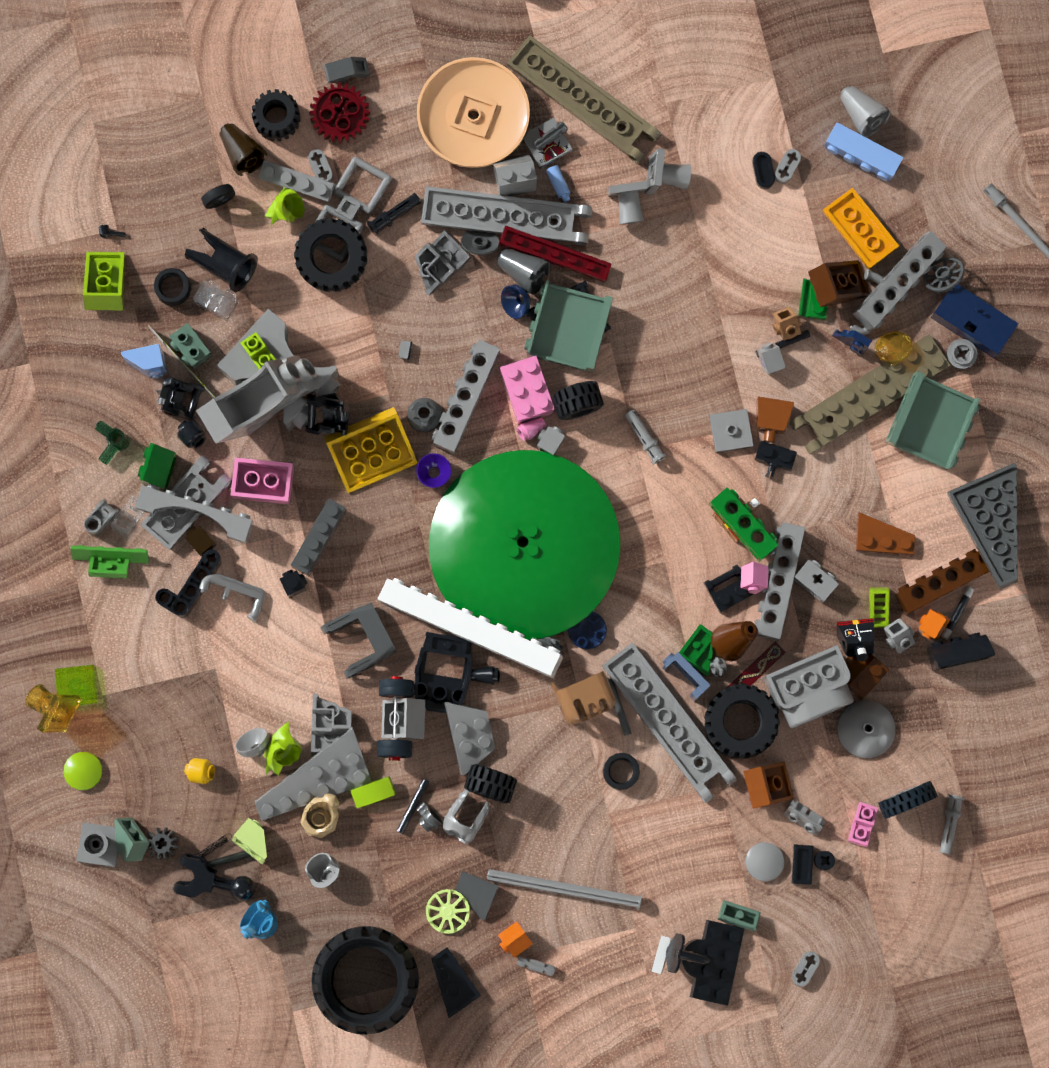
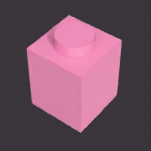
M754 561L742 566L741 588L748 590L752 594H757L767 589L769 566Z

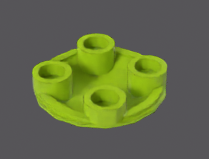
M78 752L67 759L63 775L66 782L72 788L88 790L100 782L102 766L95 755L88 752Z

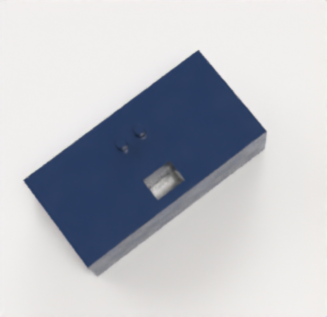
M957 284L952 288L953 290L947 292L931 318L962 339L969 340L976 348L995 359L1019 323Z

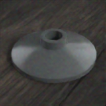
M468 231L461 238L462 247L476 255L493 253L499 246L498 237L494 233Z

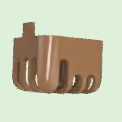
M604 671L557 691L554 682L551 683L554 696L564 719L569 724L581 723L611 710L616 704L615 695ZM599 700L602 702L604 706L603 710H601ZM574 701H576L583 716L582 719L579 718ZM589 705L591 706L594 714L592 715L590 714V711L588 709Z

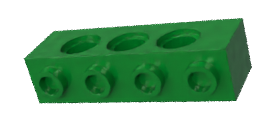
M727 487L710 501L709 506L760 562L777 548L778 539L773 533H768L764 529L765 525L759 518L755 519L751 514L752 510L746 503L742 504L738 500L739 495L736 491L730 490ZM735 505L737 512L734 514L729 513L727 506ZM747 519L750 527H741L740 520ZM753 534H760L763 538L762 542H755Z

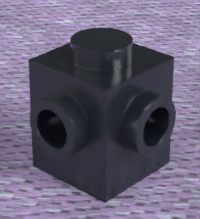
M289 570L282 574L283 577L280 578V581L289 599L306 591L304 585L308 583L303 573L299 575L297 570L294 572Z

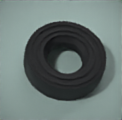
M231 184L220 185L205 193L201 200L206 209L216 208L230 201L235 196V191Z

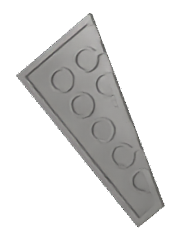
M353 727L255 801L261 821L308 805L316 797L320 798L325 794L336 795L372 782Z

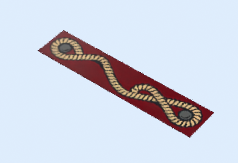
M775 641L727 687L740 684L751 686L786 652Z

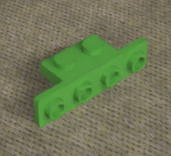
M78 545L71 546L70 549L73 560L90 561L89 577L127 578L130 563H149L148 550L141 548L126 549L122 547L107 548L103 546L87 547Z

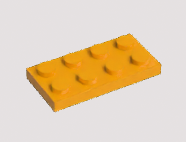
M853 187L822 211L868 269H871L899 247L898 243Z

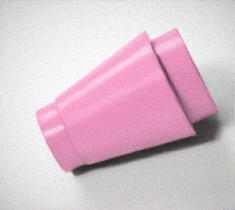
M540 417L521 423L517 427V432L523 441H529L546 428V423Z

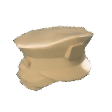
M325 794L323 797H316L304 807L300 823L306 830L305 833L309 836L323 838L335 831L339 818L337 811L339 801L335 795Z

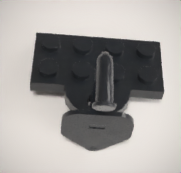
M706 920L702 939H693L686 944L685 936L676 933L666 949L668 972L677 973L681 964L683 971L693 977L690 992L691 998L728 1006L744 928Z

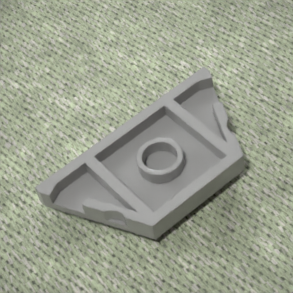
M445 702L460 773L465 775L469 772L471 765L478 764L495 749L486 710Z

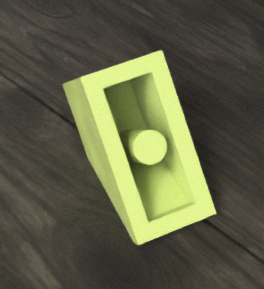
M248 818L234 834L232 841L259 863L263 864L267 858L264 829H262V825L258 821H252Z

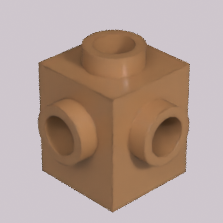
M791 307L773 313L775 321L773 329L776 335H780L785 341L801 334V320Z

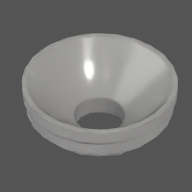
M264 728L252 729L244 733L237 740L235 749L243 757H259L265 753L264 751L269 743V735Z

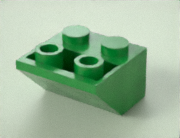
M150 443V446L146 447L143 458H146L144 465H141L138 471L139 480L145 486L151 484L159 487V490L166 491L177 454L174 451Z

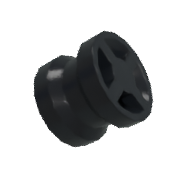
M829 851L818 852L814 857L815 866L820 870L831 869L835 864L834 855Z

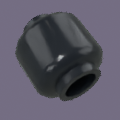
M185 420L178 426L177 437L186 447L198 448L204 443L206 439L205 430L195 420L188 422Z

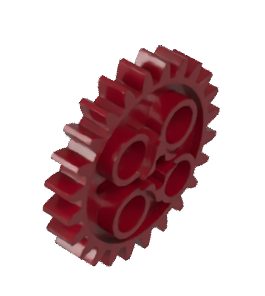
M338 82V86L335 88L331 83V89L328 90L324 86V93L318 91L319 98L313 97V101L316 104H310V108L313 109L309 111V115L313 116L310 121L311 123H316L313 129H319L318 135L324 134V140L331 137L332 143H334L335 139H338L339 144H341L342 139L345 138L346 142L349 143V137L356 140L355 134L362 135L361 128L367 129L364 122L370 121L366 117L370 115V110H366L369 108V103H364L367 99L366 96L361 97V90L355 93V86L349 89L348 83L341 87V83ZM334 98L341 99L340 103L334 104L331 101ZM352 106L358 108L354 113L348 111ZM341 110H343V114H339L338 117H337V113H336V112H339V113H340ZM326 113L332 115V117L328 120L322 118V116ZM346 122L348 126L342 129L338 127L339 124Z

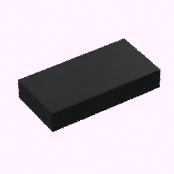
M793 844L792 884L812 885L814 846Z

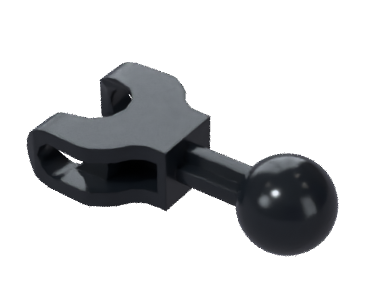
M189 853L182 854L180 857V864L192 870L194 879L176 882L173 887V891L176 894L193 898L202 892L211 893L215 887L231 891L235 899L246 901L255 893V884L247 876H239L234 880L216 876L218 870L211 868L204 857Z

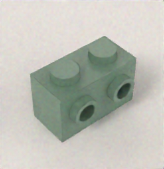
M188 323L169 336L172 340L170 345L176 352L180 351L183 357L181 359L187 367L191 365L195 370L212 357L210 351Z

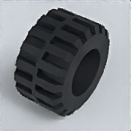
M275 89V92L271 93V90H267L266 95L262 93L260 94V99L256 98L255 105L252 106V118L258 133H261L262 137H269L271 141H274V138H277V141H282V137L288 139L289 134L293 135L295 133V128L298 129L300 112L297 102L293 99L292 95H287L286 91L280 93L279 89ZM279 107L287 111L285 119L279 123H271L265 119L267 112L272 108Z
M584 381L570 385L557 391L552 396L560 420H571L591 414L604 405L596 381Z
M474 764L470 767L464 788L474 794L506 804L510 803L518 780L503 772Z

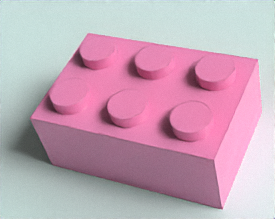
M537 356L500 367V373L518 425L554 413V406Z
M235 458L231 497L238 500L290 505L294 474L293 463Z

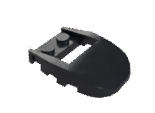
M426 632V638L423 647H421L414 671L415 699L425 700V709L428 711L447 713L445 702L462 705L471 680L472 643L460 637ZM427 652L465 658L462 679L424 673Z

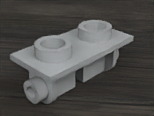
M792 800L784 815L790 821L804 827L808 833L817 835L825 824L823 817L813 811L806 815L805 813L808 808L799 801L795 802Z

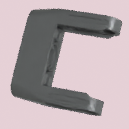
M372 603L353 609L320 627L325 635L334 633L359 620L375 650V653L353 663L348 669L343 671L346 679L371 668L397 652Z

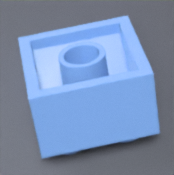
M159 344L121 352L127 364L148 377L158 379L164 377V374H168L164 352Z

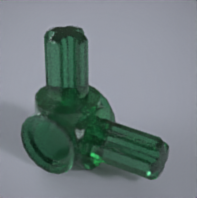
M103 421L97 422L95 430L105 436L108 443L99 460L108 465L117 451L121 452L129 447L130 438L116 427L112 428ZM122 436V440L116 443V439Z

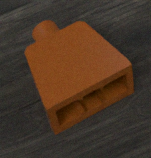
M758 396L756 400L757 430L765 431L764 442L775 443L776 433L784 434L794 402Z

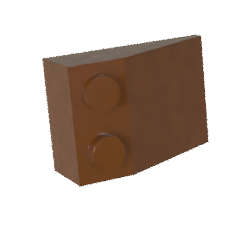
M859 260L824 263L808 271L810 282L813 285L820 307L833 306L870 295Z

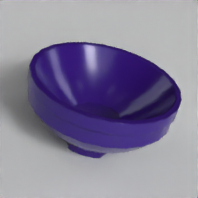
M432 453L425 455L418 462L416 469L417 477L424 486L439 488L445 485L451 476L450 463L440 454ZM432 467L440 470V474L436 478H432L428 474Z

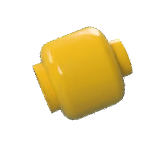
M193 758L189 764H186L184 772L191 783L207 784L214 778L215 767L208 759Z

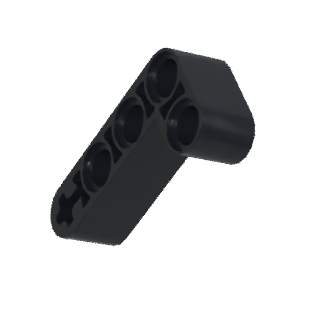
M216 550L206 551L179 594L176 595L166 588L160 589L155 595L156 602L178 617H187L203 594L199 589L202 580H198V573L206 571L207 576L215 574L222 563L221 555ZM215 555V558L217 559L216 562L212 561L210 563V560L208 558L210 556L214 557ZM204 564H206V566L209 565V567L211 568V571H209V570H208L206 567H204L203 565H204ZM195 587L197 590L196 594L192 597L188 596L187 590ZM168 593L170 595L169 601L162 603L160 600L161 596ZM184 603L186 610L183 613H178L177 606Z

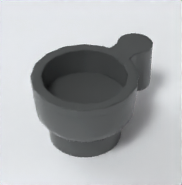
M423 802L416 808L422 815L419 823L426 831L430 832L432 829H437L443 824L440 817L426 802Z

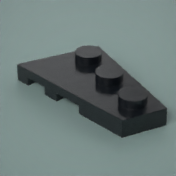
M448 947L431 958L447 1015L450 1018L481 995Z

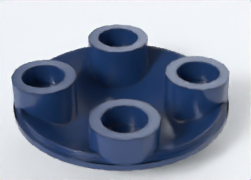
M592 612L580 623L568 629L571 641L577 647L593 649L604 641L607 628L603 618L596 612Z

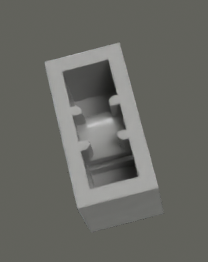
M808 560L794 576V581L819 602L823 603L839 583L836 582L837 578L829 572L826 574L821 570L822 566L818 562ZM819 576V582L815 584L813 582L814 578Z

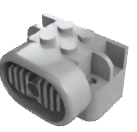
M838 645L768 674L761 679L763 683H766L775 706L783 711L790 728L804 725L850 705L854 701L847 685L850 680V672Z

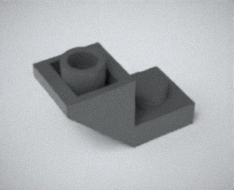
M348 57L324 65L328 83L340 82L343 84L351 77L367 78L370 75L367 60L363 57Z

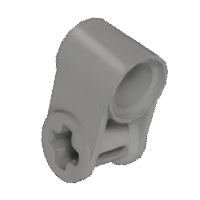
M106 499L101 500L84 521L85 529L92 536L100 535L117 517L119 510L112 508ZM98 522V528L90 530V523Z

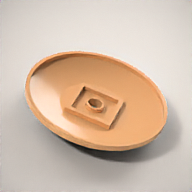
M462 58L442 66L426 81L418 99V126L426 144L443 160L461 167L480 168L502 161L520 145L529 125L530 107L523 85L505 66L485 58ZM469 112H478V118L470 119L468 117Z

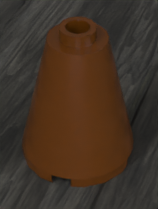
M751 621L726 623L718 626L711 636L712 648H715L716 655L725 661L732 662L740 659L757 637V626Z

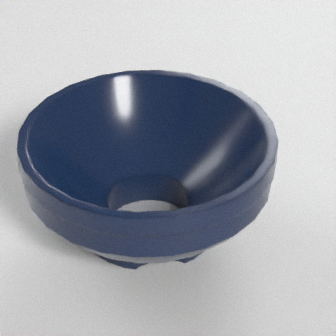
M519 285L506 286L501 293V304L504 311L514 319L525 316L530 308L531 299L529 294ZM520 294L524 300V303H522L520 300Z

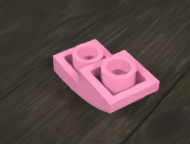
M859 802L847 842L863 847L868 846L878 807Z

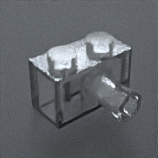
M203 280L192 299L193 302L228 321L238 304V300L235 297L236 294L228 289L223 291L219 288L220 285L210 280L207 282Z

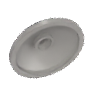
M869 700L858 701L849 705L842 712L837 725L838 738L842 746L850 754L859 758H874L887 751L893 743L895 722L891 713L883 705ZM866 725L871 726L870 732L865 730Z

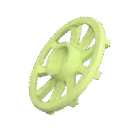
M445 889L438 891L427 903V920L438 932L455 933L461 930L469 919V904L466 898L455 890ZM448 893L447 903L441 900L440 894ZM451 893L459 896L453 904L450 903ZM436 898L441 907L432 906V901ZM463 900L466 908L456 909L455 906ZM430 909L439 911V914L430 917ZM466 912L465 920L459 918L456 913ZM442 917L440 926H436L433 920ZM453 918L462 923L455 929L452 922ZM446 920L449 921L451 930L442 929Z

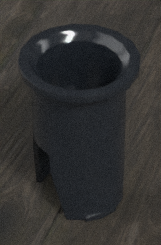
M199 229V232L204 235V239L215 251L210 257L205 253L186 249L185 258L190 259L229 283L231 291L236 293L242 290L255 272L258 263L257 255L253 253L246 255L211 234L207 229Z

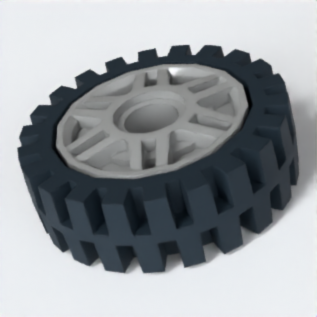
M928 781L899 792L878 802L884 818L887 819L916 808L938 796L932 782Z

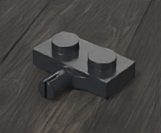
M760 441L755 460L769 466L765 476L768 478L770 475V479H773L776 469L792 470L797 452Z

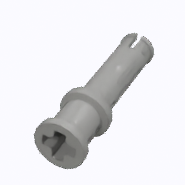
M635 409L628 412L625 418L641 440L644 452L647 451L652 459L651 463L655 465L667 457L666 453H663L658 446L659 442L652 438Z
M948 794L947 810L944 811L946 821L939 852L952 854L957 821L962 816L960 811L962 801H965V798ZM950 826H951L950 835H949V841H948V843H947L949 828H950Z

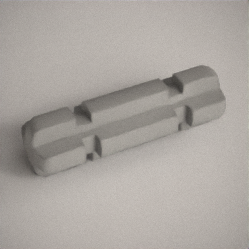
M522 955L519 956L518 966L524 968L526 966L528 967L527 969L539 973L544 972L549 976L554 975L555 966L545 965L543 962L531 958L527 959L528 957Z

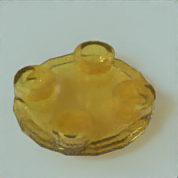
M887 332L876 341V355L879 359L888 362L889 365L895 366L913 352L912 340L903 332Z

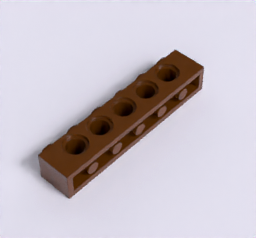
M973 549L965 554L966 558L960 560L958 557L948 562L950 566L945 569L940 566L931 571L933 575L927 578L925 575L915 580L916 584L912 586L906 584L898 588L899 593L895 596L905 615L990 572L986 564L981 561L979 551ZM965 563L972 565V572H967L964 569ZM949 571L956 575L955 581L947 578ZM931 580L938 582V590L931 588ZM914 589H919L922 592V598L918 599L913 595Z

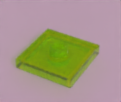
M94 665L55 669L58 708L98 703Z

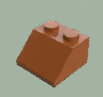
M785 761L743 771L753 809L794 799Z

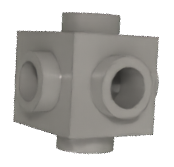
M900 618L883 628L887 636L886 643L899 654L915 644L913 630Z

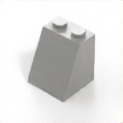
M529 154L493 163L499 195L513 196L536 191L537 177L533 160Z

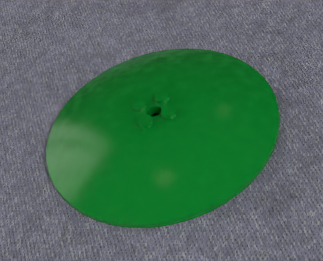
M516 450L488 457L471 466L451 484L443 495L434 513L430 528V564L433 576L446 601L455 604L456 609L462 610V608L473 612L472 616L479 618V616H483L489 619L490 624L496 626L499 623L507 627V631L514 633V631L520 632L525 635L524 639H543L555 636L574 627L588 617L604 599L611 587L619 564V526L611 502L603 489L578 465L558 455H551L542 451ZM525 537L528 539L529 543L526 547L518 546L520 538Z

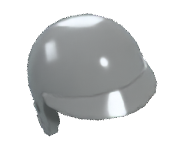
M328 853L316 854L307 862L305 867L306 874L310 878L312 885L317 888L331 886L340 876L339 863Z

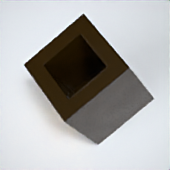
M200 526L197 528L193 527L187 532L185 539L201 557L206 551L212 550L216 546L215 542Z

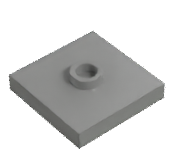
M747 409L709 415L715 453L753 447Z

